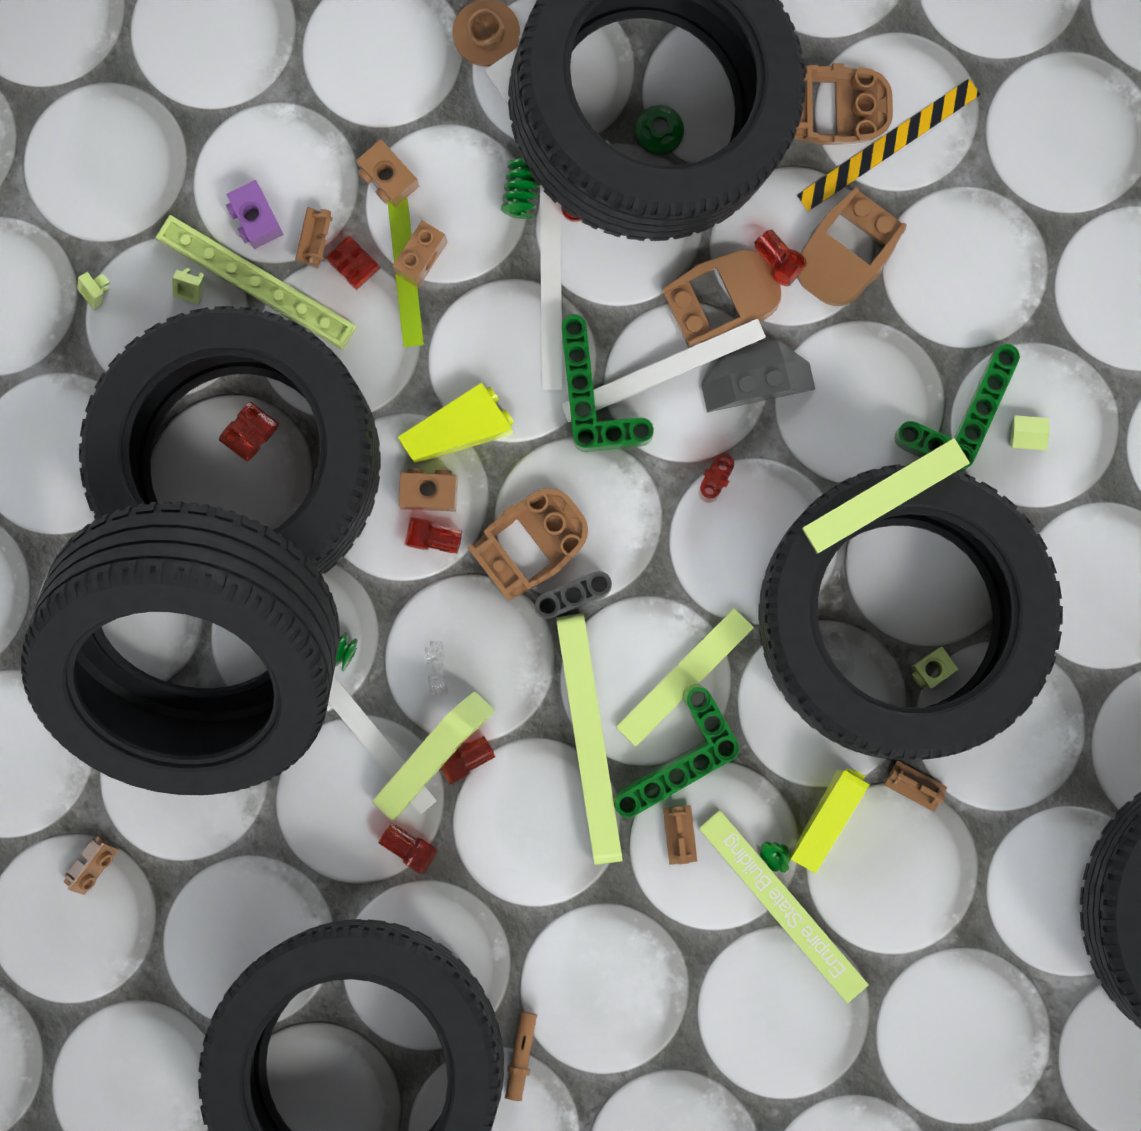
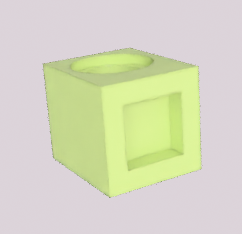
M942 646L936 648L910 667L914 672L911 674L913 680L920 688L924 686L926 690L932 689L958 670ZM929 662H933L938 666L939 672L935 678L928 676L925 671L926 665Z

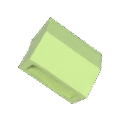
M1014 415L1011 422L1009 445L1012 448L1047 451L1049 418Z

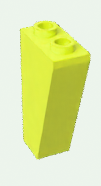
M481 382L398 436V439L413 462L417 464L509 436L513 433L511 425L514 424V421L506 409L501 412L496 405L499 399L491 387L486 389Z
M853 768L837 770L789 855L792 861L816 874L870 785L863 781L866 777L865 775Z

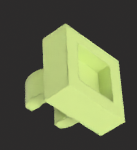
M189 268L184 269L183 272L176 270L172 277L173 296L199 304L203 297V273L200 272L197 277L190 274Z
M86 272L78 277L77 289L94 310L102 305L103 295L109 290L107 285L110 282L104 274L99 275L93 280L90 274Z

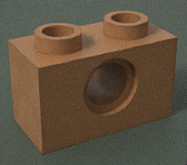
M381 139L356 160L359 167L357 173L367 184L372 182L377 187L375 192L385 204L390 202L396 207L420 187L417 178ZM383 171L393 172L392 177L388 180H381L379 178Z
M421 220L392 266L395 274L419 288L448 243L446 235Z
M407 469V473H400L398 506L404 510L456 512L458 478L456 475H452L450 470H435V474H424L423 469ZM426 483L436 485V491L431 496H424L421 493V489Z

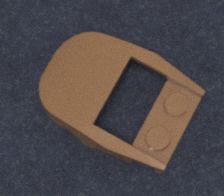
M833 63L832 66L818 67V65L806 66V77L803 80L806 83L805 102L802 104L803 112L800 124L796 128L797 133L794 139L817 145L853 144L871 141L888 130L893 118V97L891 86L882 74L863 67L858 69L844 67V64ZM812 82L835 83L836 134L813 132Z
M857 187L854 188L826 214L812 231L811 236L797 258L795 271L799 283L825 304L844 306L853 302L882 273L901 235L904 234L907 224L901 223L862 194ZM839 215H842L884 247L871 265L826 233Z
M751 250L737 251L701 263L662 289V293L688 348L755 319H758L761 323L777 310L781 301V286L771 264L761 254ZM717 269L739 318L712 330L689 282Z
M548 488L536 491L527 496L525 500L514 506L511 505L504 510L503 514L483 531L484 535L474 545L470 544L468 549L507 601L545 582L559 572L585 544L588 536V525L584 515L568 495L560 490ZM517 520L551 562L529 580L525 578L495 538V536Z

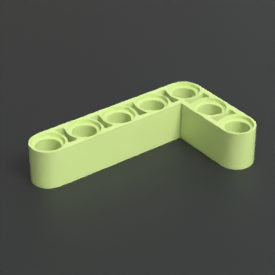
M476 691L472 692L441 720L374 798L372 803L391 821H394L458 747L485 723L494 713L495 709Z

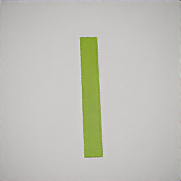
M404 199L396 207L388 202L394 263L412 236L408 199ZM396 275L403 348L424 345L418 288Z

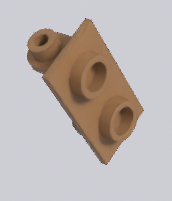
M307 207L295 260L319 268L320 261L324 259L325 237L328 234L330 221L333 220L331 211L326 209L317 211Z
M898 760L884 786L933 812L944 801L946 796L944 793L947 789L945 785Z
M691 805L663 808L669 865L697 862Z
M97 836L96 839L92 838L81 854L87 862L84 864L81 860L77 859L65 874L66 879L63 882L69 886L67 889L85 895L95 885L96 879L103 870L111 864L113 857L119 849L106 844L107 841L101 836Z

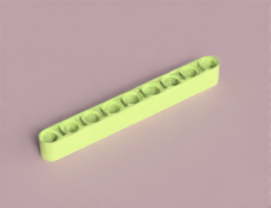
M584 613L556 617L594 864L601 865L620 862L623 859Z

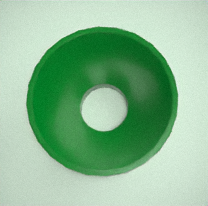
M654 105L649 107L639 115L636 121V140L640 147L648 153L654 155L671 153L680 145L683 139V121L680 115L668 106ZM659 118L664 119L668 123V129L665 132H656L652 127L653 121Z

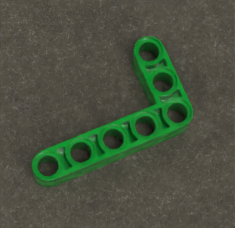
M577 314L568 315L562 322V338L575 447L582 452H595L642 447L649 444L653 438L654 428L653 424L646 418L597 422L586 322ZM570 324H578L582 328L581 332L577 335L569 334L566 329ZM573 351L583 352L585 355L584 359L580 362L572 361L569 356ZM579 377L584 378L588 382L587 386L581 390L574 388L572 382ZM582 404L587 405L591 412L585 417H580L575 413L576 407ZM637 426H644L648 429L649 434L645 438H637L633 430ZM610 429H617L621 433V437L617 441H610L606 438V432ZM589 432L593 435L594 439L590 444H582L578 440L579 434Z
M1011 344L1001 345L990 356L954 436L970 462L967 466L958 470L960 472L965 471L973 464L1019 362V351ZM999 353H1005L1010 357V365L1000 362ZM988 378H995L999 382L998 390H993L988 386ZM977 403H984L988 407L987 415L978 413L976 410ZM914 421L903 423L897 429L894 436L895 443L899 448L920 458L931 452L928 449L929 441H936L942 446L952 440V438ZM965 428H973L977 432V439H968L965 435ZM905 429L913 431L915 441L908 442L904 440L902 431Z
M699 684L688 686L683 693V700L706 741L617 791L613 797V802L620 816L624 818L636 816L737 757L739 753L738 742L711 694ZM696 691H702L704 694L703 702L699 705H692L690 701L691 695ZM708 716H716L718 719L714 729H705L704 721ZM729 740L731 742L730 751L725 754L719 753V743ZM700 754L706 755V764L700 768L694 767V758ZM675 768L681 769L683 772L681 779L676 782L670 781V771ZM648 783H657V793L651 796L644 794V788ZM632 797L634 799L633 806L627 810L621 809L619 803L622 798Z

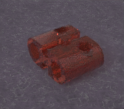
M350 235L325 256L328 263L356 291L381 269L375 260Z
M249 402L237 414L236 420L234 422L231 421L219 437V441L243 460L249 462L261 449V445L264 442L266 443L274 434L279 423L254 403Z
M729 454L718 455L710 469L705 470L703 474L705 477L698 491L702 501L707 503L715 501L723 487L726 488L730 482L728 478L735 465L733 458ZM724 464L726 465L727 469L722 470L719 468L718 465ZM711 488L713 494H707L705 489Z

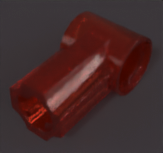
M772 229L767 230L754 242L756 250L773 268L771 270L772 277L783 286H790L807 266L804 256L796 250L789 249Z
M410 517L404 545L422 550H429L430 548L458 554L463 531L435 525L432 521Z
M483 736L459 750L457 749L440 770L448 785L469 775L471 770L496 756L486 737Z
M394 823L388 826L378 842L403 859L402 862L422 875H424L438 853V850L419 837L415 838Z

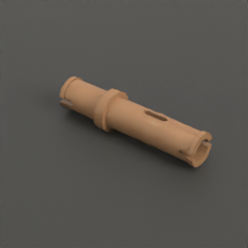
M520 1011L511 1065L507 1067L509 1078L504 1097L506 1099L522 1101L523 1099L522 1095L526 1076L530 1074L528 1063L538 1014ZM523 1036H526L525 1045L522 1048Z

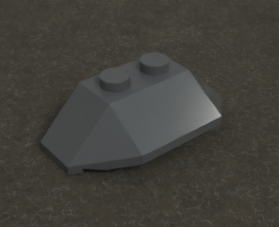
M776 339L748 345L719 357L701 385L708 413L815 390L810 363Z

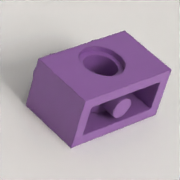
M256 180L226 194L230 203L226 204V207L233 220L239 219L242 227L238 228V231L245 244L250 242L253 248L256 249L284 235ZM249 212H259L257 219L253 221L246 220Z

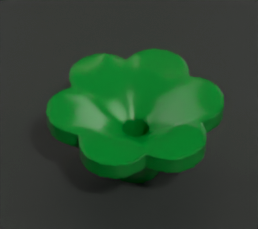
M764 842L762 844L763 851L760 853L762 860L774 872L778 870L783 873L789 870L788 863L790 862L788 847L777 842Z

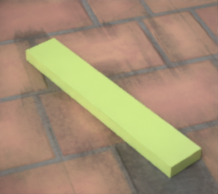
M955 438L803 527L802 530L818 554L967 466L970 462Z
M734 608L616 728L636 747L683 700L685 689L690 685L699 684L754 627Z

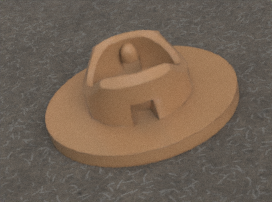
M474 1L465 6L454 21L453 40L455 47L460 55L472 64L491 66L516 49L519 44L520 25L518 19L508 6L499 1Z

